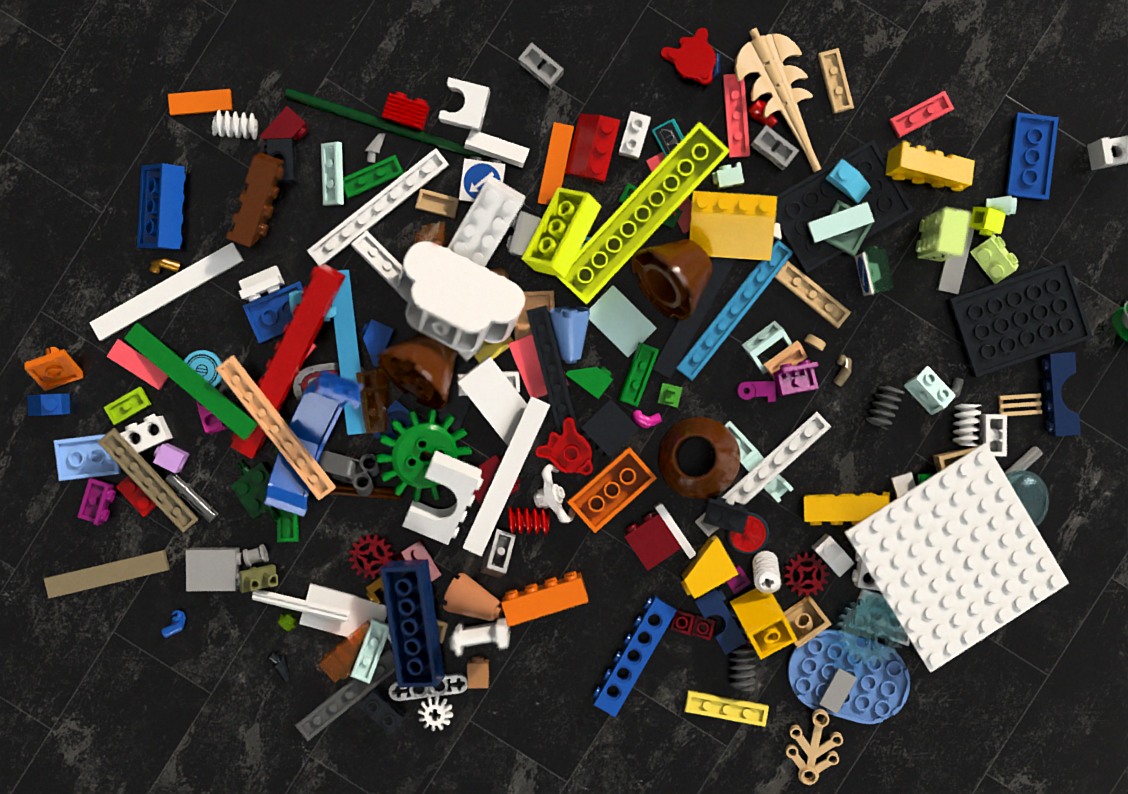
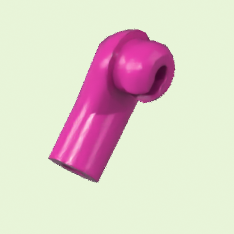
M640 410L632 413V421L643 428H650L663 422L659 413L649 417L643 415Z

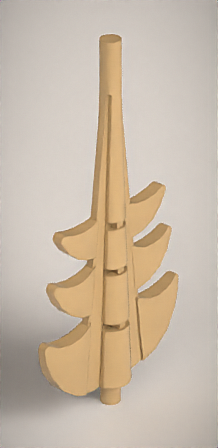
M757 28L749 31L753 40L745 44L735 58L734 70L738 81H741L747 74H759L760 77L754 82L751 89V100L755 101L763 94H771L772 98L764 107L763 117L766 118L773 112L781 111L806 153L813 171L817 172L822 168L812 149L797 105L799 101L811 99L813 95L802 88H791L793 81L805 80L808 76L796 66L783 65V61L786 58L792 56L799 57L802 53L795 42L787 36L781 34L760 36Z

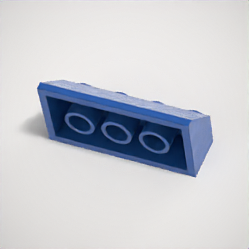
M164 163L141 166L137 248L180 249L182 243L181 225L183 223V188L186 179L185 167Z

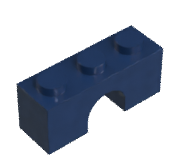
M713 588L695 598L694 601L705 619L711 615L723 617V626L714 633V636L726 655L747 643L744 638L747 636V633L742 625L737 626L734 619L737 616L731 607L727 608L724 604V601L727 599L722 590L719 589L717 591L716 588Z

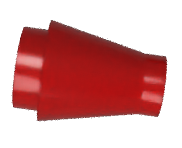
M758 98L748 108L749 116L772 128L778 119L773 113L766 118L763 117L766 103Z

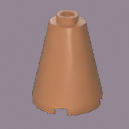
M459 573L458 575L461 577L452 580L444 597V600L447 601V606L443 605L445 611L494 621L496 618L499 619L503 613L501 602L467 574Z

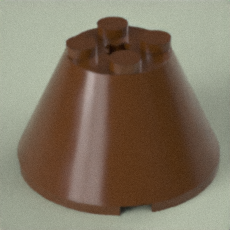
M419 333L382 350L377 355L379 358L377 363L384 375L404 394L410 392L418 398L416 402L426 407L442 409L447 403L456 357L459 351L423 333Z

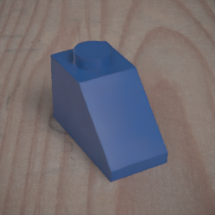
M371 319L370 323L366 322L362 333H364L363 339L374 366L379 367L377 355L382 350L389 348L396 329Z
M69 394L27 395L28 416L70 414Z

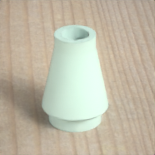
M1012 196L986 198L985 207L995 209L1010 216V214L1016 213L1017 198H1012Z

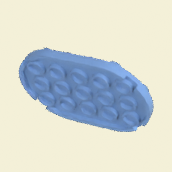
M823 630L800 648L795 646L788 661L789 683L796 696L805 705L814 710L823 709L830 715L862 724L883 722V720L900 711L909 695L910 676L899 654L885 644L842 631ZM837 667L857 677L838 714L818 703Z

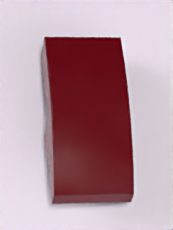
M677 610L670 629L711 641L717 620L705 619L701 615Z

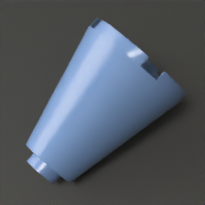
M569 306L552 308L549 311L560 358L565 360L567 364L577 363V360L581 359L590 309L576 306V309L569 308Z

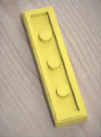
M688 690L684 711L765 727L769 706Z

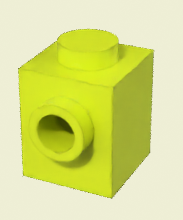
M973 207L969 227L980 231L979 234L991 237L992 233L1001 234L1006 214L989 207Z

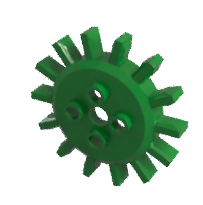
M429 407L427 420L418 422V416L412 408L408 412L411 424L405 428L396 419L393 418L391 420L393 428L399 432L394 439L380 435V442L391 446L389 454L376 455V461L378 463H392L393 467L383 472L381 477L385 482L398 475L401 480L394 488V492L398 496L407 485L414 487L412 492L414 502H419L422 488H430V494L435 500H438L439 491L437 490V485L440 483L425 478L426 470L435 451L443 450V454L457 459L458 456L471 455L472 450L470 447L457 448L455 442L467 435L464 428L457 430L453 434L447 431L454 421L452 415L448 414L439 425L434 423L436 410ZM420 441H425L423 447L418 446ZM424 451L430 452V458L427 461L419 459L420 454ZM410 459H415V463L412 465H409L408 461Z

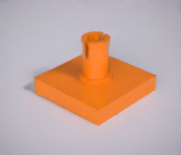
M50 347V354V350L47 348L45 356L24 363L25 370L44 391L83 378V371L64 349L59 351L56 347Z

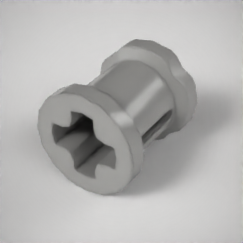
M264 544L252 550H243V558L247 567H251L252 564L261 561H269Z

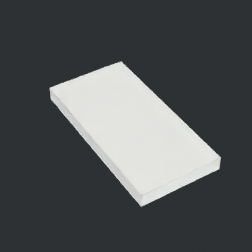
M488 356L457 382L506 445H509L524 414L527 403L492 358Z
M310 584L306 601L347 610L350 612L348 622H341L302 612L299 624L364 641L372 618L382 622L386 621V604H377L375 601L372 602L366 598Z

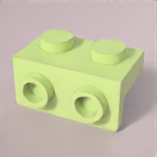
M992 234L991 237L972 249L970 253L993 283L996 284L1016 271L1018 260L1013 253H1009L1006 250V245L1002 238Z

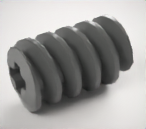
M885 385L878 387L882 394H875L879 402H872L876 409H869V413L873 417H866V420L870 424L888 430L885 425H892L888 417L896 416L891 410L899 408L894 402L902 401L897 395L904 394L905 392Z
M740 646L730 652L736 654V657L730 658V661L735 662L736 665L730 666V669L734 670L735 673L730 674L729 677L735 679V681L730 682L729 685L737 690H755V687L751 686L755 684V679L752 677L756 674L755 670L752 669L756 666V663L751 661L756 659V655L752 653L756 650L752 646Z

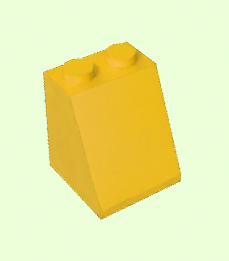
M715 534L708 538L681 575L684 579L681 581L687 595L692 594L694 599L738 575L719 538Z
M755 588L730 601L760 659L797 641L791 626L772 593H763Z

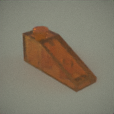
M380 368L357 372V382L363 385L360 390V400L366 434L387 431L388 412L387 377Z
M368 620L321 659L319 666L335 683L340 678L342 680L346 679L352 673L351 668L370 625Z

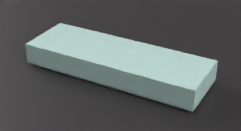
M342 143L321 144L323 206L343 205Z
M868 202L807 224L813 241L816 243L873 223L874 219Z
M372 618L350 677L370 684L390 632L388 623Z

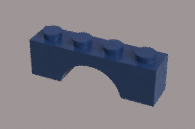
M1075 352L1044 354L1042 369L1045 371L1043 388L1047 395V399L1044 402L1045 410L1048 412V420L1046 421L1047 432H1049V436L1081 435L1079 414L1068 409L1061 396L1064 382L1068 377L1076 373Z

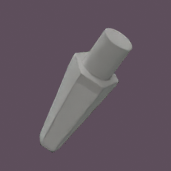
M386 133L377 134L364 150L368 152L367 162L375 163L376 153H380Z

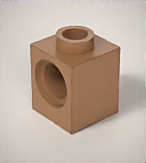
M481 656L472 657V660H468V689L489 687V660H484V657Z

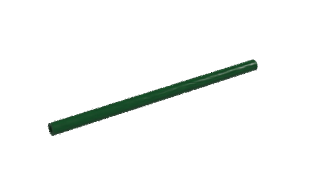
M287 88L285 92V98L467 157L482 158L483 154L465 149L464 144L293 89Z

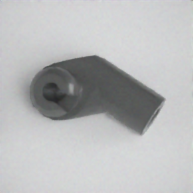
M955 377L953 379L950 389L955 394L953 400L960 396L964 382L963 379Z

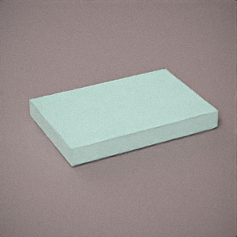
M614 285L590 308L589 320L627 357L637 349L639 342L643 343L657 329Z

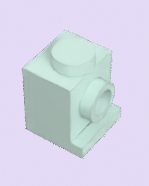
M741 162L736 163L734 168L731 165L719 167L718 171L712 173L713 185H717V189L742 185L744 179Z

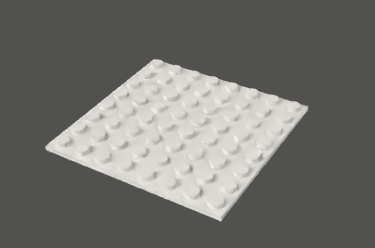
M983 443L845 531L929 672L942 666L1069 584L986 443Z

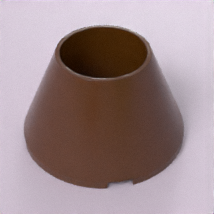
M683 239L641 249L632 258L633 273L637 272L640 282L637 284L647 299L659 311L670 318L672 316L679 317V321L687 320L692 316L713 273L711 260L702 247L692 240Z
M706 417L688 418L674 425L664 436L658 453L659 468L666 483L678 494L692 499H707L725 491L735 480L741 461L739 445L731 431L720 422ZM705 438L713 444L716 450V463L707 475L693 478L687 475L680 466V450L691 439Z

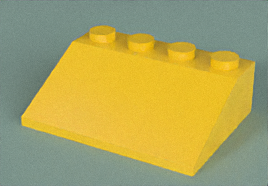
M693 191L689 240L702 247L708 257L771 261L777 196Z

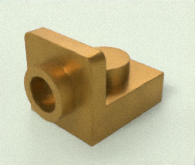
M380 576L366 587L368 598L377 604L383 600L377 591L378 589L380 592L383 591L382 576Z

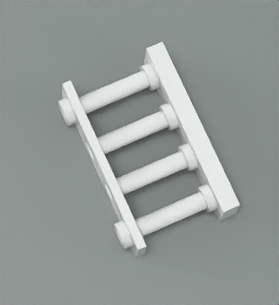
M504 613L496 622L468 627L464 626V620H459L458 625L455 627L454 637L450 638L452 650H456L457 655L462 654L463 648L466 645L490 641L498 642L499 648L508 647L511 629L510 626L508 627Z

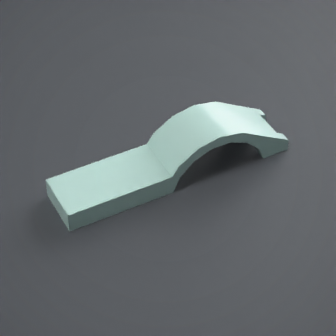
M729 421L725 426L731 431L738 442L741 456L740 463L750 472L764 460V457ZM778 475L764 489L779 503L781 501L780 497L787 490L791 492L793 487Z

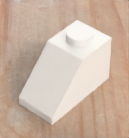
M826 533L811 547L839 577L854 564L846 552Z

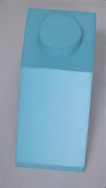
M843 159L834 166L825 178L857 204L871 188L859 171Z

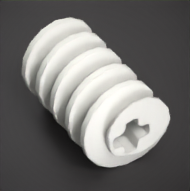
M218 110L213 119L212 134L216 136L218 133L221 137H224L225 134L228 137H233L235 134L236 138H241L243 134L245 139H249L252 136V139L256 140L258 122L254 118L253 113L247 119L245 112L242 113L241 118H238L237 112H234L233 116L230 117L229 111H226L225 115L222 116L221 111Z
M959 404L954 406L955 409L960 411V413L954 414V417L959 418L960 421L953 423V425L959 427V429L953 431L954 434L959 435V437L953 439L958 445L979 446V444L973 441L980 439V436L974 434V432L980 431V428L974 424L981 422L980 419L975 417L981 414V411L975 409L981 405Z
M769 551L757 553L752 561L754 584L763 593L776 592L781 585L778 558Z

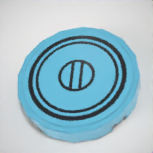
M199 350L189 354L184 360L214 387L221 382L222 377L215 368L221 365L222 362L215 353Z

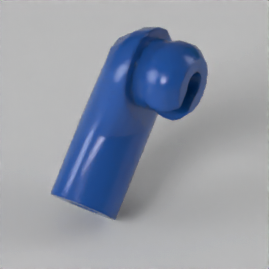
M176 610L172 613L171 625L161 630L165 638L183 630L186 620L184 612Z

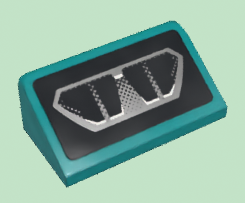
M674 118L652 130L665 157L684 139Z

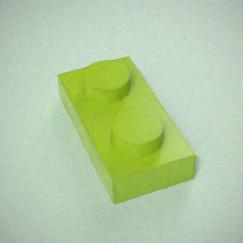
M138 387L103 408L113 425H117L152 404L142 387Z

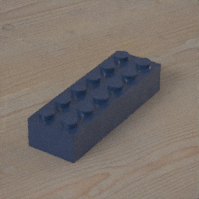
M428 559L389 561L380 570L398 688L436 687L445 678Z

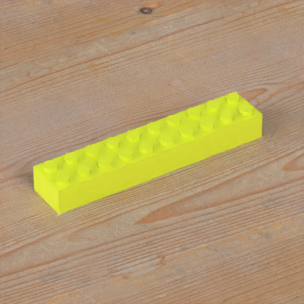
M699 122L581 248L566 278H558L585 304H588L730 150Z

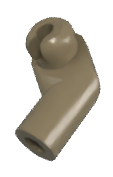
M841 355L837 360V364L842 367L833 380L834 383L841 387L851 374L852 360L845 355Z

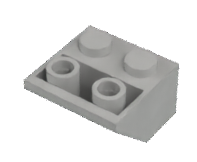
M520 211L519 216L516 215L512 224L515 230L514 235H509L506 246L509 249L510 255L522 258L541 218Z

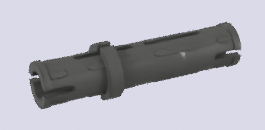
M172 472L164 480L177 492L179 497L184 498L209 523L219 514L191 488L192 485L186 483L176 473Z

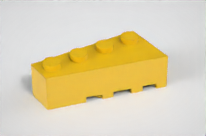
M905 141L888 151L885 175L892 176L894 180L909 179L915 184L931 183L933 187L942 188L947 186L951 187V190L963 191L972 185L975 162L973 160L955 155L944 157V153L941 151L926 152V147L919 145L916 148H911L910 143Z
M882 492V495L864 493L859 494L860 496H855V494L851 493L839 494V496H834V494L805 495L804 520L805 522H810V525H822V522L830 521L831 525H843V521H851L852 525H856L890 503V492Z

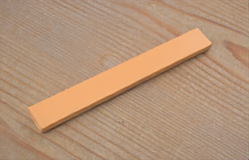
M231 356L215 368L315 497L320 500L333 491L336 486L236 358Z

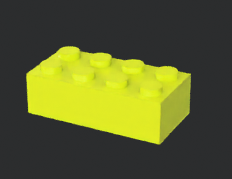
M558 187L521 259L534 271L566 278L601 205L589 193Z

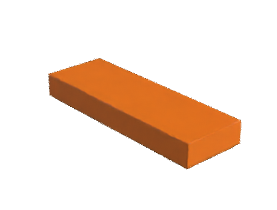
M230 89L168 94L171 116L211 113L218 110L221 112L233 111Z

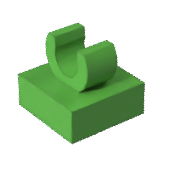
M662 383L657 403L678 408L682 387Z

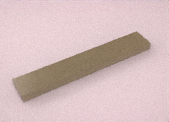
M115 428L97 442L182 533L199 520V517Z
M161 550L44 578L48 598H53L167 571L170 568L166 552Z

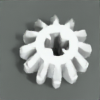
M436 696L435 701L432 697H428V703L422 701L421 706L423 708L418 710V713L422 715L419 721H426L424 724L425 728L429 724L432 725V731H435L436 725L440 730H443V724L449 725L450 720L448 718L453 717V713L449 712L452 709V705L445 706L447 699L444 698L440 702V696ZM434 709L437 710V713H438V716H437V717L434 716V713H433V710H434Z

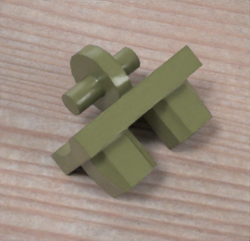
M273 564L258 568L250 567L248 570L239 572L240 592L242 593L278 585L276 566Z

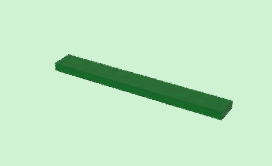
M136 323L124 339L243 440H247L259 425L140 323Z

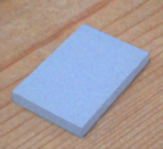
M106 434L54 440L59 481L121 474V467L97 443Z

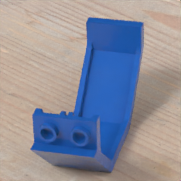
M324 370L306 385L288 423L290 429L317 463L343 407L349 402L353 404V408H358L360 404V390L363 386L360 383ZM278 450L265 489L264 504L304 516L307 511V498L310 489Z

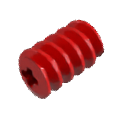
M509 507L508 527L511 533L514 534L516 528H518L519 533L522 534L526 528L528 534H531L532 529H534L536 535H538L540 530L543 529L544 535H547L550 527V509L547 515L544 509H541L540 513L537 514L535 508H533L531 514H529L528 508H525L523 514H521L519 508H516L515 513H513L511 507Z

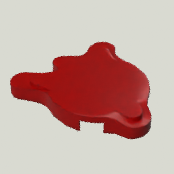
M706 28L698 29L693 37H682L679 41L681 46L679 49L671 47L662 49V58L672 62L677 72L683 78H691L704 85L711 83L713 80L712 73L716 56L713 48L707 42L708 31Z
M571 417L564 419L563 433L561 435L551 432L548 443L536 448L535 454L537 457L549 459L556 468L564 473L589 475L593 471L590 443L584 436L578 433L575 421Z

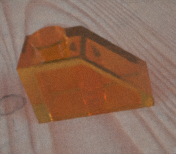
M445 222L422 225L420 233L416 232L414 244L433 242L445 247Z

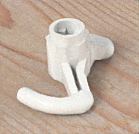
M548 464L542 471L544 488L538 489L534 493V502L538 508L546 509L550 507L557 514L560 522L569 523L575 517L576 511L573 508H570L567 514L561 505L565 497L564 490L557 484H553L551 472L558 473L560 470L554 464Z

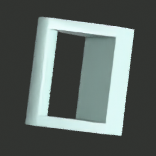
M775 321L742 344L746 353L763 375L768 371L761 364L757 356L781 338L788 347L792 344L784 329Z

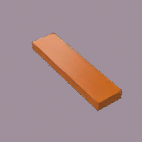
M556 122L553 124L538 204L549 206L557 188H562L574 126Z

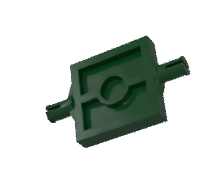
M244 460L239 461L236 465L242 472V475L230 487L251 518L257 519L263 513L269 512L274 522L279 520L282 516L276 507L264 504L265 489L271 474L266 463L261 462L254 468L249 469Z

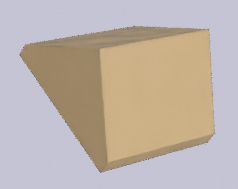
M810 595L809 597H804L784 612L797 638V641L793 642L797 648H800L832 625Z

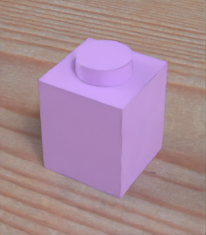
M164 443L156 448L153 455L155 457L153 463L173 473H179L189 453L169 443Z

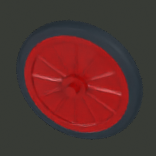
M750 512L743 535L726 530L727 542L739 554H756L768 542V525L760 515Z

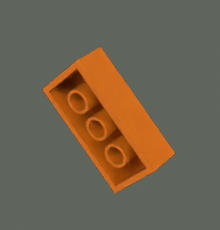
M628 446L570 497L567 502L592 531L596 533L656 480L657 477Z
M576 571L564 574V578L558 580L556 577L545 580V583L539 586L534 583L525 586V589L517 592V589L506 592L501 604L508 627L587 603L588 595L581 573L576 574Z

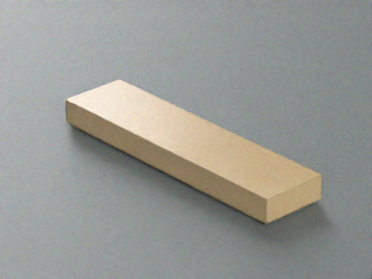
M786 261L774 277L836 328H839L851 313L789 261Z

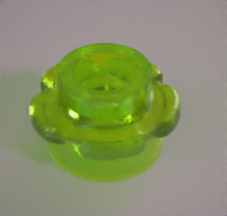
M288 613L280 615L277 622L288 632L292 628H296L294 625L296 620Z

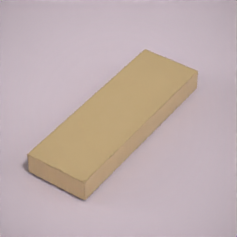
M839 48L818 53L832 113L836 114L853 109L854 105Z

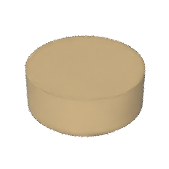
M808 334L804 340L820 351H823L826 346L824 341L811 334Z

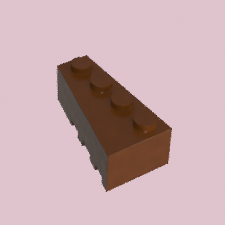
M262 152L253 157L245 181L248 184V188L245 187L241 193L239 201L242 203V206L239 207L237 213H234L232 222H235V226L232 231H228L227 239L250 247L260 238L266 236L268 231L266 223L274 210V207L271 205L279 192V187H277L278 180L282 179L285 170L282 168L283 160Z

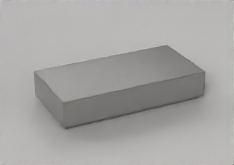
M837 667L818 703L838 714L857 677Z

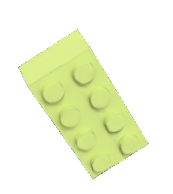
M944 208L924 217L919 226V232L922 233L921 239L916 244L917 258L942 262L962 256L970 212Z

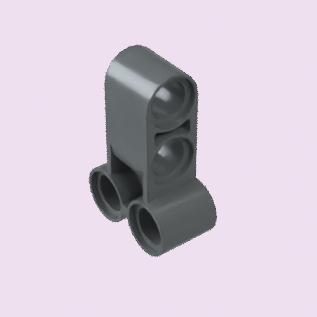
M322 451L318 462L328 477L353 484L357 494L360 496H368L372 493L374 486L371 478L377 476L380 472V465L373 454H365L360 460L329 451ZM370 462L375 463L374 467L370 469L365 468L366 464ZM363 481L368 482L366 487H358L359 483Z

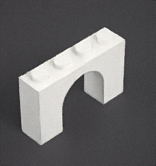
M435 451L427 468L425 478L450 488L454 492L457 502L447 509H435L412 500L402 526L448 545L451 538L455 539L458 534L459 527L457 525L459 522L463 523L467 511H465L466 507H471L475 498V495H473L474 490H479L483 479L480 478L482 470Z

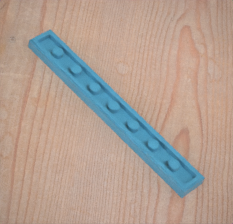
M778 239L772 245L771 261L761 260L676 367L679 372L693 381L794 253L790 248Z
M340 270L339 272L346 275L332 304V307H336L337 314L333 318L340 377L362 384L349 270ZM362 386L358 408H353V404L349 402L344 406L347 435L368 433Z

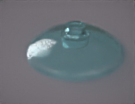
M1017 470L1005 475L1035 527H1037L1044 520L1049 507V494L1045 483L1039 476L1030 471Z

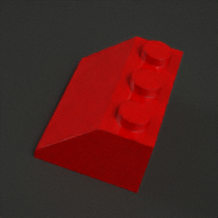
M580 114L565 174L604 184L620 120L602 115Z

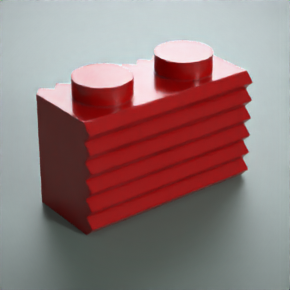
M395 91V94H388L382 118L423 131L430 107L426 105L427 101L415 98L413 101L407 99L406 94Z

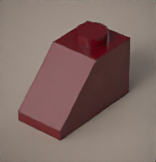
M286 106L259 137L267 142V139L292 138L296 141L298 138L304 137L309 125Z

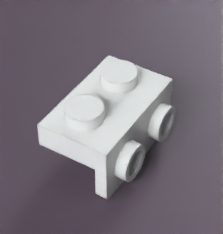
M273 266L240 280L239 284L242 290L239 293L242 299L251 302L261 298L263 293L268 292L270 294L280 290V286L285 283L278 267Z

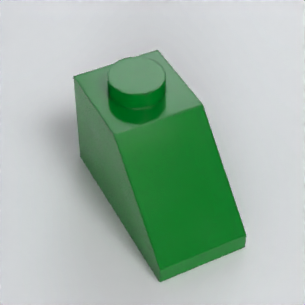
M603 366L601 369L592 367L571 370L566 373L568 377L598 399L613 380L610 377L612 373Z

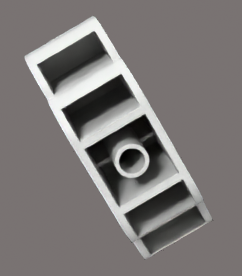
M419 242L411 247L405 257L398 280L399 294L408 302L405 316L410 326L460 352L474 351L481 346L483 341L499 343L506 340L511 335L525 303L523 291L515 283L433 242Z

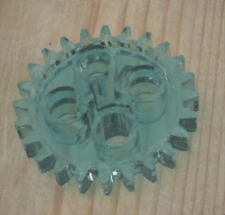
M870 597L866 598L865 603L862 599H858V605L854 602L850 603L852 609L844 608L847 615L841 614L839 617L844 621L837 623L838 626L842 627V630L836 631L837 634L842 635L838 642L845 643L841 649H849L847 656L849 657L854 654L855 662L862 658L863 665L868 660L870 665H875L876 660L879 664H883V657L890 661L889 654L897 655L894 648H902L898 641L904 640V637L899 635L900 632H904V629L899 628L900 622L896 620L890 607L886 608V601L880 605L879 598H876L873 603ZM868 613L871 614L870 622H869ZM878 615L884 618L883 626H879L876 623ZM856 616L863 618L864 624L862 627L856 625ZM871 628L875 632L874 634L867 633L866 630ZM859 636L865 639V646L863 648H860L856 643ZM879 636H883L886 640L884 647H880L877 643ZM871 641L873 645V650L870 649Z

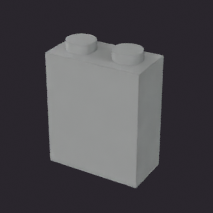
M240 547L187 549L186 591H237L240 589L239 572L240 565L243 564V554L240 553Z

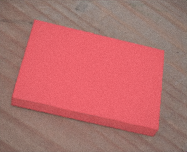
M529 334L509 342V348L530 398L531 396L539 398L548 394L533 335Z

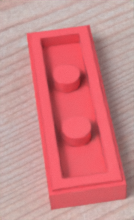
M943 91L888 121L897 138H900L952 111L954 107L946 92Z
M117 339L107 355L108 358L158 390H161L169 377L142 353L120 339Z

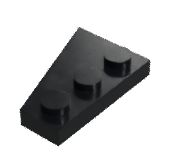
M469 361L465 362L452 377L446 405L442 409H435L436 415L441 420H444L448 414L454 417L453 424L450 427L455 432L461 428L472 401L468 395H458L457 374H467L475 367Z

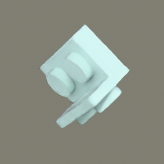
M928 366L919 375L908 380L903 385L931 415L945 409L955 397V394Z

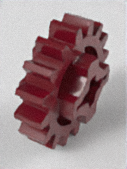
M367 534L366 540L361 536L358 538L360 544L354 542L352 545L355 549L349 550V553L353 554L349 561L354 562L351 568L358 569L357 575L363 572L365 579L369 574L372 579L376 578L377 573L381 576L380 568L372 570L376 563L383 564L381 566L383 567L387 562L394 561L389 558V556L394 554V552L388 551L391 544L385 545L386 538L380 541L377 534L373 539L370 534ZM370 543L368 549H360L364 544ZM379 546H380V547L382 548V550L384 551V554H381V553H380V551H379V549H378ZM370 552H373V556L376 557L372 561L367 556ZM358 558L363 561L364 567L360 564Z
M803 552V557L797 553L795 554V560L789 558L791 565H785L788 572L783 573V576L789 578L785 583L786 585L792 584L790 590L794 592L797 589L798 596H801L803 592L806 597H809L810 592L816 596L818 588L822 591L824 590L821 586L822 583L828 584V581L824 579L825 576L829 575L828 572L824 571L828 566L827 564H820L823 559L821 557L815 559L816 554L814 553L810 557H808L807 552ZM803 561H811L808 565L800 564ZM794 569H796V574H797V577L795 578V580L793 579V571H794ZM819 569V579L817 580L816 572ZM803 571H807L810 577H804ZM805 584H812V585H813V586L807 587V588H804V587H803Z

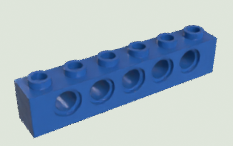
M656 595L652 599L648 598L643 607L645 609L642 617H637L633 624V627H635L633 633H628L623 642L625 647L622 652L618 651L613 659L614 666L611 670L607 669L602 678L604 680L601 688L597 687L593 693L594 705L614 717L619 712L677 611L675 606ZM650 615H658L659 621L655 624L649 623L648 618ZM642 632L649 634L648 640L644 642L638 640V635ZM629 651H638V657L630 659L627 656ZM620 668H626L629 671L625 677L617 674ZM610 686H616L618 692L616 694H609L607 689Z

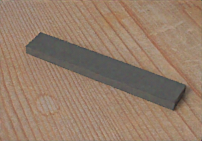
M392 648L380 656L370 684L355 678L351 679L295 725L307 741L396 671Z

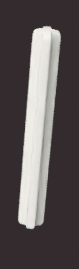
M261 589L252 593V599L255 601L341 622H348L350 612L347 610Z

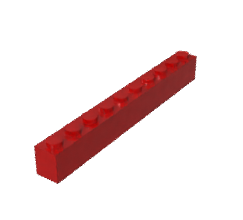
M326 264L313 269L310 275L312 281L309 286L306 285L301 293L303 299L300 304L295 306L292 315H294L293 320L285 326L283 330L285 336L283 340L278 341L274 349L276 354L266 365L265 369L268 371L257 383L261 392L278 413L346 275ZM245 411L246 414H248L252 419H254L253 416L249 413V411ZM260 425L256 427L247 440H243L234 432L231 437L233 442L230 447L252 459L259 453L267 434Z

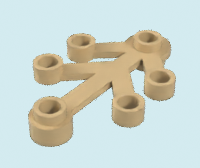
M817 709L812 714L814 729L810 744L803 736L799 725H793L789 729L790 736L796 739L807 754V763L798 754V748L795 744L786 746V754L798 766L800 781L807 785L814 784L818 780L821 771L839 762L838 754L835 751H829L843 743L842 735L839 732H833L830 735V739L819 746L822 729L829 723L828 713L823 709ZM819 714L824 715L822 719L816 718ZM794 730L800 731L798 734L792 733ZM834 737H839L840 740H839V741H833V738H834ZM790 749L796 750L794 753L788 752ZM829 751L826 754V759L815 765L816 758ZM835 756L836 759H835V760H829V757ZM811 771V775H805L806 772Z

